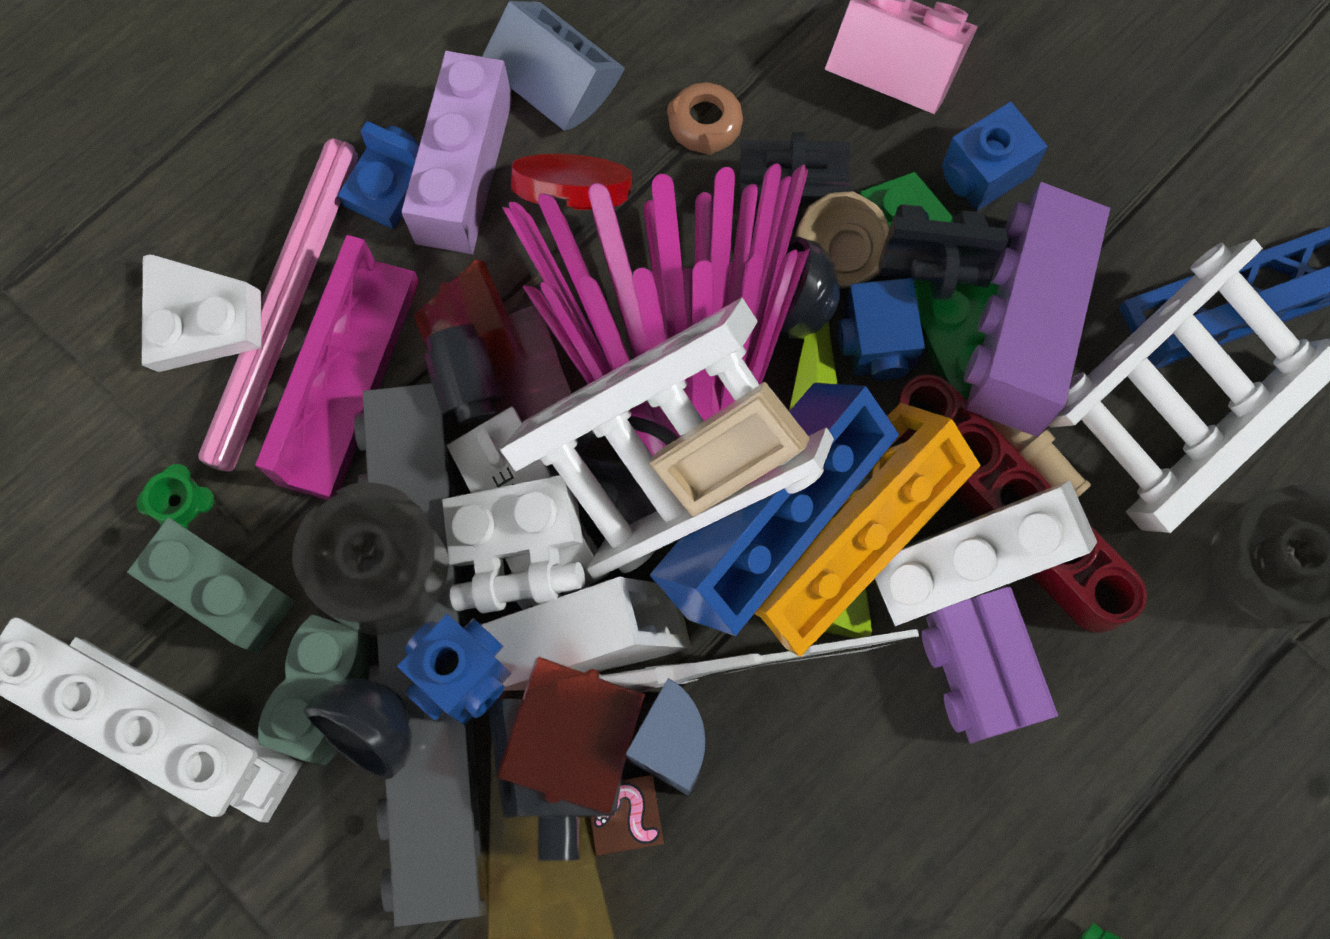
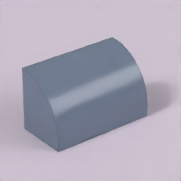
M509 1L482 56L503 60L510 88L564 131L578 126L590 117L609 96L625 70L622 65L541 2Z
M668 678L626 755L632 764L689 796L699 776L704 758L705 730L700 713L691 697L681 686Z

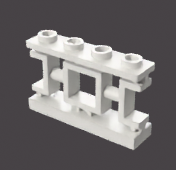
M20 618L11 619L0 635V696L209 816L220 817L225 813L228 806L231 805L259 822H269L303 762L292 756L259 745L257 736L86 640L75 637L71 644L68 645Z

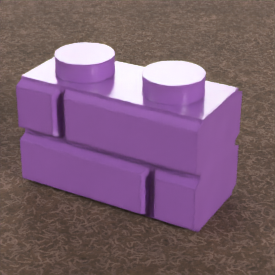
M1011 587L963 600L934 611L926 617L929 628L922 630L925 652L934 668L943 666L952 691L944 694V705L948 718L957 733L966 731L970 744L1058 716Z

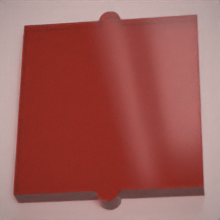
M475 260L451 282H442L439 287L440 292L413 315L424 342L426 337L440 330L462 324H474L478 337L486 339L497 376H500L525 356L484 261Z
M537 657L497 778L544 793L546 801L551 804L558 803L562 799L603 814H610L627 758L626 753L632 741L645 694L600 679L599 673L595 669L581 672L545 658Z

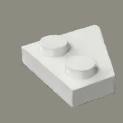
M155 255L143 256V366L161 372L262 348L261 291L244 281Z

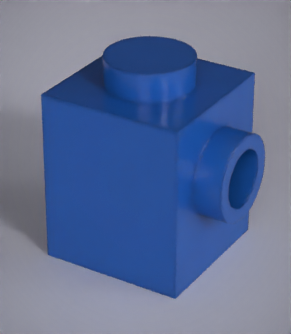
M1009 102L952 137L941 167L952 191L960 197L965 196L977 211L1032 177L1048 146L1014 104Z
M913 278L851 284L843 308L845 319L838 320V343L842 357L851 356L854 376L871 374L874 380L887 381L907 375L909 370L915 369L925 349Z

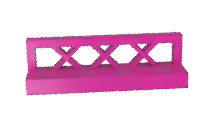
M346 235L255 464L257 468L278 486L335 503L357 447L354 419L355 414L364 413L363 391L379 389L419 284V279L414 271L375 261L364 239Z

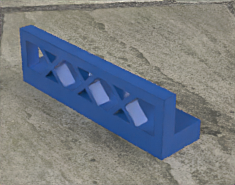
M1330 227L1260 251L1239 271L1241 275L1245 274L1244 278L1283 323L1330 306V266L1320 270L1307 266L1314 249L1330 244ZM1299 255L1297 261L1289 259L1291 257ZM1269 267L1291 276L1289 281L1265 290L1253 286L1258 269ZM1193 276L1124 300L1119 306V310L1131 334L1147 320L1143 311L1156 306L1161 307ZM1230 303L1210 310L1200 307L1193 314L1220 346L1255 333ZM1171 334L1147 358L1156 369L1189 358L1192 354L1174 334Z

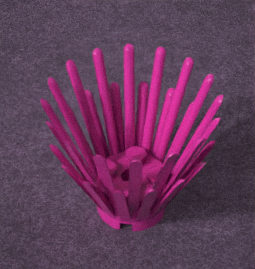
M776 163L766 170L754 233L753 225L758 188L755 184H750L744 188L741 195L733 262H730L735 173L730 167L721 168L714 179L713 214L712 196L710 193L702 192L695 200V266L693 270L690 268L682 269L674 183L669 175L659 174L653 179V200H647L643 206L652 272L646 268H639L634 271L633 275L610 192L600 183L590 186L588 193L593 209V219L634 358L734 301L743 298L758 322L743 345L746 354L742 359L759 385L762 384L810 250L807 249L804 252L792 250L786 255L807 178L808 169H805V164L798 167L792 177L786 176L781 180V167L779 164ZM541 193L538 197L540 208L602 350L533 218L520 204L509 202L510 209L502 208L544 281L540 283L544 296L534 287L523 285V288L587 384L629 362L631 359L601 288L596 280L590 277L557 201L550 194ZM705 369L685 379L688 384L683 390L704 421L735 401L719 376H709ZM646 400L630 409L631 416L654 421L670 429L678 437H681L660 406L651 407ZM636 431L652 456L667 446L662 440L650 434Z

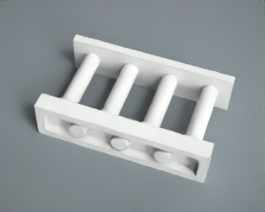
M1255 239L1228 248L1223 243H1220L1200 256L1190 267L1195 275L1088 376L1082 372L1071 378L1065 407L1049 424L1050 428L1072 426L1082 420L1139 484L1140 487L1137 493L1140 498L1126 513L1143 531L1171 533L1330 381V338L1311 342L1307 339L1298 340L1239 273L1263 249ZM1217 291L1225 297L1276 356L1273 364L1277 368L1263 382L1252 383L1193 315ZM1171 334L1178 338L1231 399L1228 407L1232 411L1217 425L1206 426L1148 360L1147 357ZM1126 377L1133 382L1186 442L1183 447L1186 455L1171 469L1165 468L1161 470L1101 402Z
M743 298L734 301L526 419L500 448V451L515 471L538 459L545 466L552 464L603 534L605 540L587 567V571L593 579L617 568L622 573L630 572L646 562L655 550L784 488L787 493L801 491L814 483L822 475L825 460L834 440L827 427L809 436L810 439L804 451L693 518L649 465L653 456L628 421L632 414L630 409L647 400L651 407H661L680 436L704 422L683 390L688 384L685 379L703 369L707 371L709 376L718 375L735 401L759 386V383L742 359L746 354L743 345L758 322ZM591 430L597 437L605 435L657 511L628 525L575 450L578 444L577 438Z

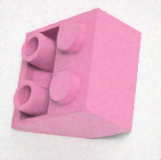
M850 0L825 70L935 114L950 88L978 26L966 22L968 13L942 2H936L932 9L912 0Z

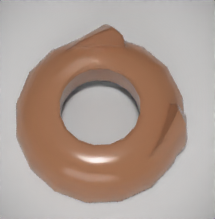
M708 82L692 84L682 89L669 102L667 107L671 133L678 143L689 150L712 155L714 152H719L730 146L740 135L743 124L741 104L732 92L721 85ZM710 102L720 108L723 116L713 124H701L692 118L690 110L698 103Z

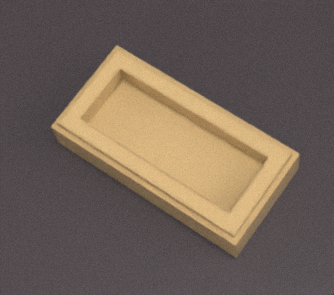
M763 382L656 452L649 465L694 518L804 451L810 438L768 384Z

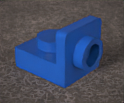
M366 121L360 130V134L367 148L337 196L343 207L394 230L403 216L401 212L419 145L415 138L401 128L390 125L384 129Z

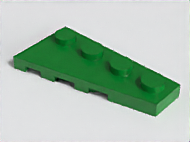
M915 172L860 191L859 195L875 203L882 210L889 228L897 207L901 204L923 206L929 215V220L950 222L952 219L951 214ZM892 277L893 280L905 279V278ZM913 279L926 352L938 377L950 383L968 401L972 384L964 382L965 370L975 348L978 345L983 346L986 334L977 330L978 323L989 298L992 295H997L999 285L990 283L987 288L956 284L951 299L946 301L937 300L932 297L931 281Z

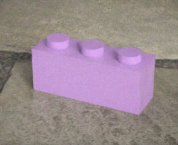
M445 51L401 212L417 245L473 255L513 100L503 60Z

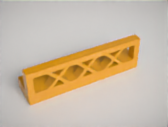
M900 403L887 416L899 436L864 479L873 477L862 489L851 493L754 613L762 618L786 649L801 657L981 466L951 418ZM908 428L916 430L907 442L891 447Z

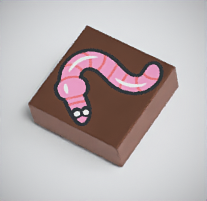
M652 775L621 780L618 806L614 816L591 818L597 856L664 844Z

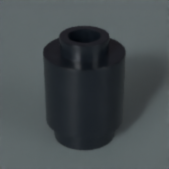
M457 325L426 337L425 342L428 353L423 358L442 416L456 415L458 424H467L495 414L493 403L504 398V394L486 339L478 337L475 325Z

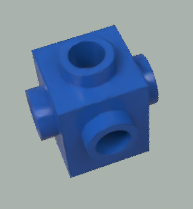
M448 614L438 623L430 621L422 626L408 641L405 647L407 656L397 666L413 681L405 693L435 721L445 711L449 716L465 725L473 716L478 718L488 711L504 691L505 686L503 683L512 673L495 658L504 646L474 618L464 628ZM458 655L459 663L455 671L448 675H439Z

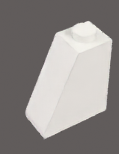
M617 577L557 598V600L545 602L482 624L504 646L495 656L512 673L503 683L505 686L504 690H532L555 684L559 680L583 677L691 648L683 613L659 585L653 582Z

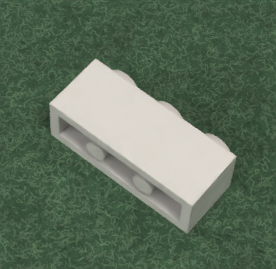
M1069 480L904 546L875 577V580L894 625L897 626L1089 554L1097 544V540Z

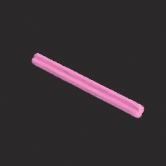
M332 138L324 144L261 299L262 348L239 353L198 454L199 460L211 468L231 472L236 467L341 203L337 195L357 163L358 154L355 152L354 146L348 142Z

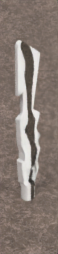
M915 629L810 646L801 657L791 651L768 655L748 654L695 663L645 667V669L607 675L591 673L588 676L556 680L558 700L603 701L608 697L619 694L642 693L654 688L663 687L668 678L677 684H684L700 678L739 672L757 666L864 652L917 638L919 634L918 630Z

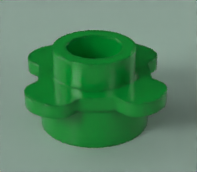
M181 464L170 465L164 472L152 477L137 498V509L143 515L153 517L161 526L167 518H170L187 530L188 524L199 513L210 511L214 505L213 492L207 487L197 486L190 479L189 469ZM175 496H180V504L175 507L171 506V499Z

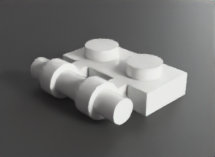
M560 475L442 499L449 564L460 567L474 564L475 568L472 582L455 584L450 589V600L456 611L477 608L481 613L499 611L505 608L506 602L533 598L537 603L549 602L560 598L562 592L584 588L585 574L580 562L560 565L558 548L583 544L577 498ZM530 554L531 564L528 571L505 575L504 558Z

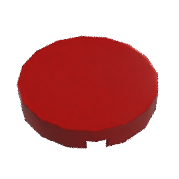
M538 154L522 157L513 161L511 189L520 198L539 204V195L546 193L556 198L567 199L566 207H573L575 210H593L588 191L590 186L595 183H600L608 189L614 207L620 206L623 202L627 201L628 194H631L632 171L624 165L610 160L585 155Z

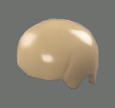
M855 192L828 193L808 206L797 227L796 237L818 242L829 253L835 264L840 289L850 288L851 284L867 283L879 276L878 261L889 231V224L882 210L870 200Z

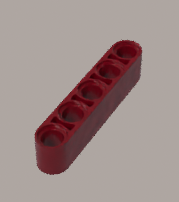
M934 375L918 376L910 380L902 390L894 409L900 403L910 405L911 403L922 402L930 405L938 415L953 420L969 448L979 455L982 467L978 468L953 494L974 518L1003 507L1000 499L1001 492L1015 493L1021 499H1024L1052 487L982 416L965 410L968 401L943 378ZM908 428L899 440L902 443L907 442L916 430ZM1091 527L1097 544L1089 554L1071 560L1069 565L1059 564L1030 576L1079 626L1086 631L1104 633L1110 632L1138 617L1145 608L1147 592L1145 583L1138 573ZM1096 585L1106 586L1113 591L1118 601L1116 614L1108 613L1099 606L1095 597Z

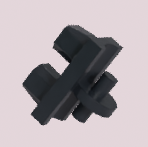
M791 132L790 141L741 140L740 202L744 188L750 184H755L758 188L756 208H758L765 172L776 163L781 167L780 180L786 176L792 177L794 171L801 165L805 164V169H808L800 204H808L809 206L828 193L851 192L849 178L850 142L805 141V132Z
M901 204L897 207L895 216H893L878 261L879 276L931 281L932 297L937 300L946 301L951 299L956 284L988 288L992 280L997 258L1005 250L1008 243L1006 229L988 227L984 213L962 211L952 216L950 222L929 220V215L923 206Z

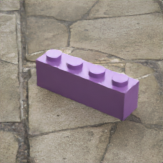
M1040 182L1027 204L1020 201L1015 204L1005 226L1007 238L1011 239L1010 247H1006L1001 252L994 267L991 283L999 285L997 295H992L989 298L978 323L977 330L986 334L983 346L978 345L975 348L964 374V382L972 384L965 410L1039 437L1065 407L1110 207Z

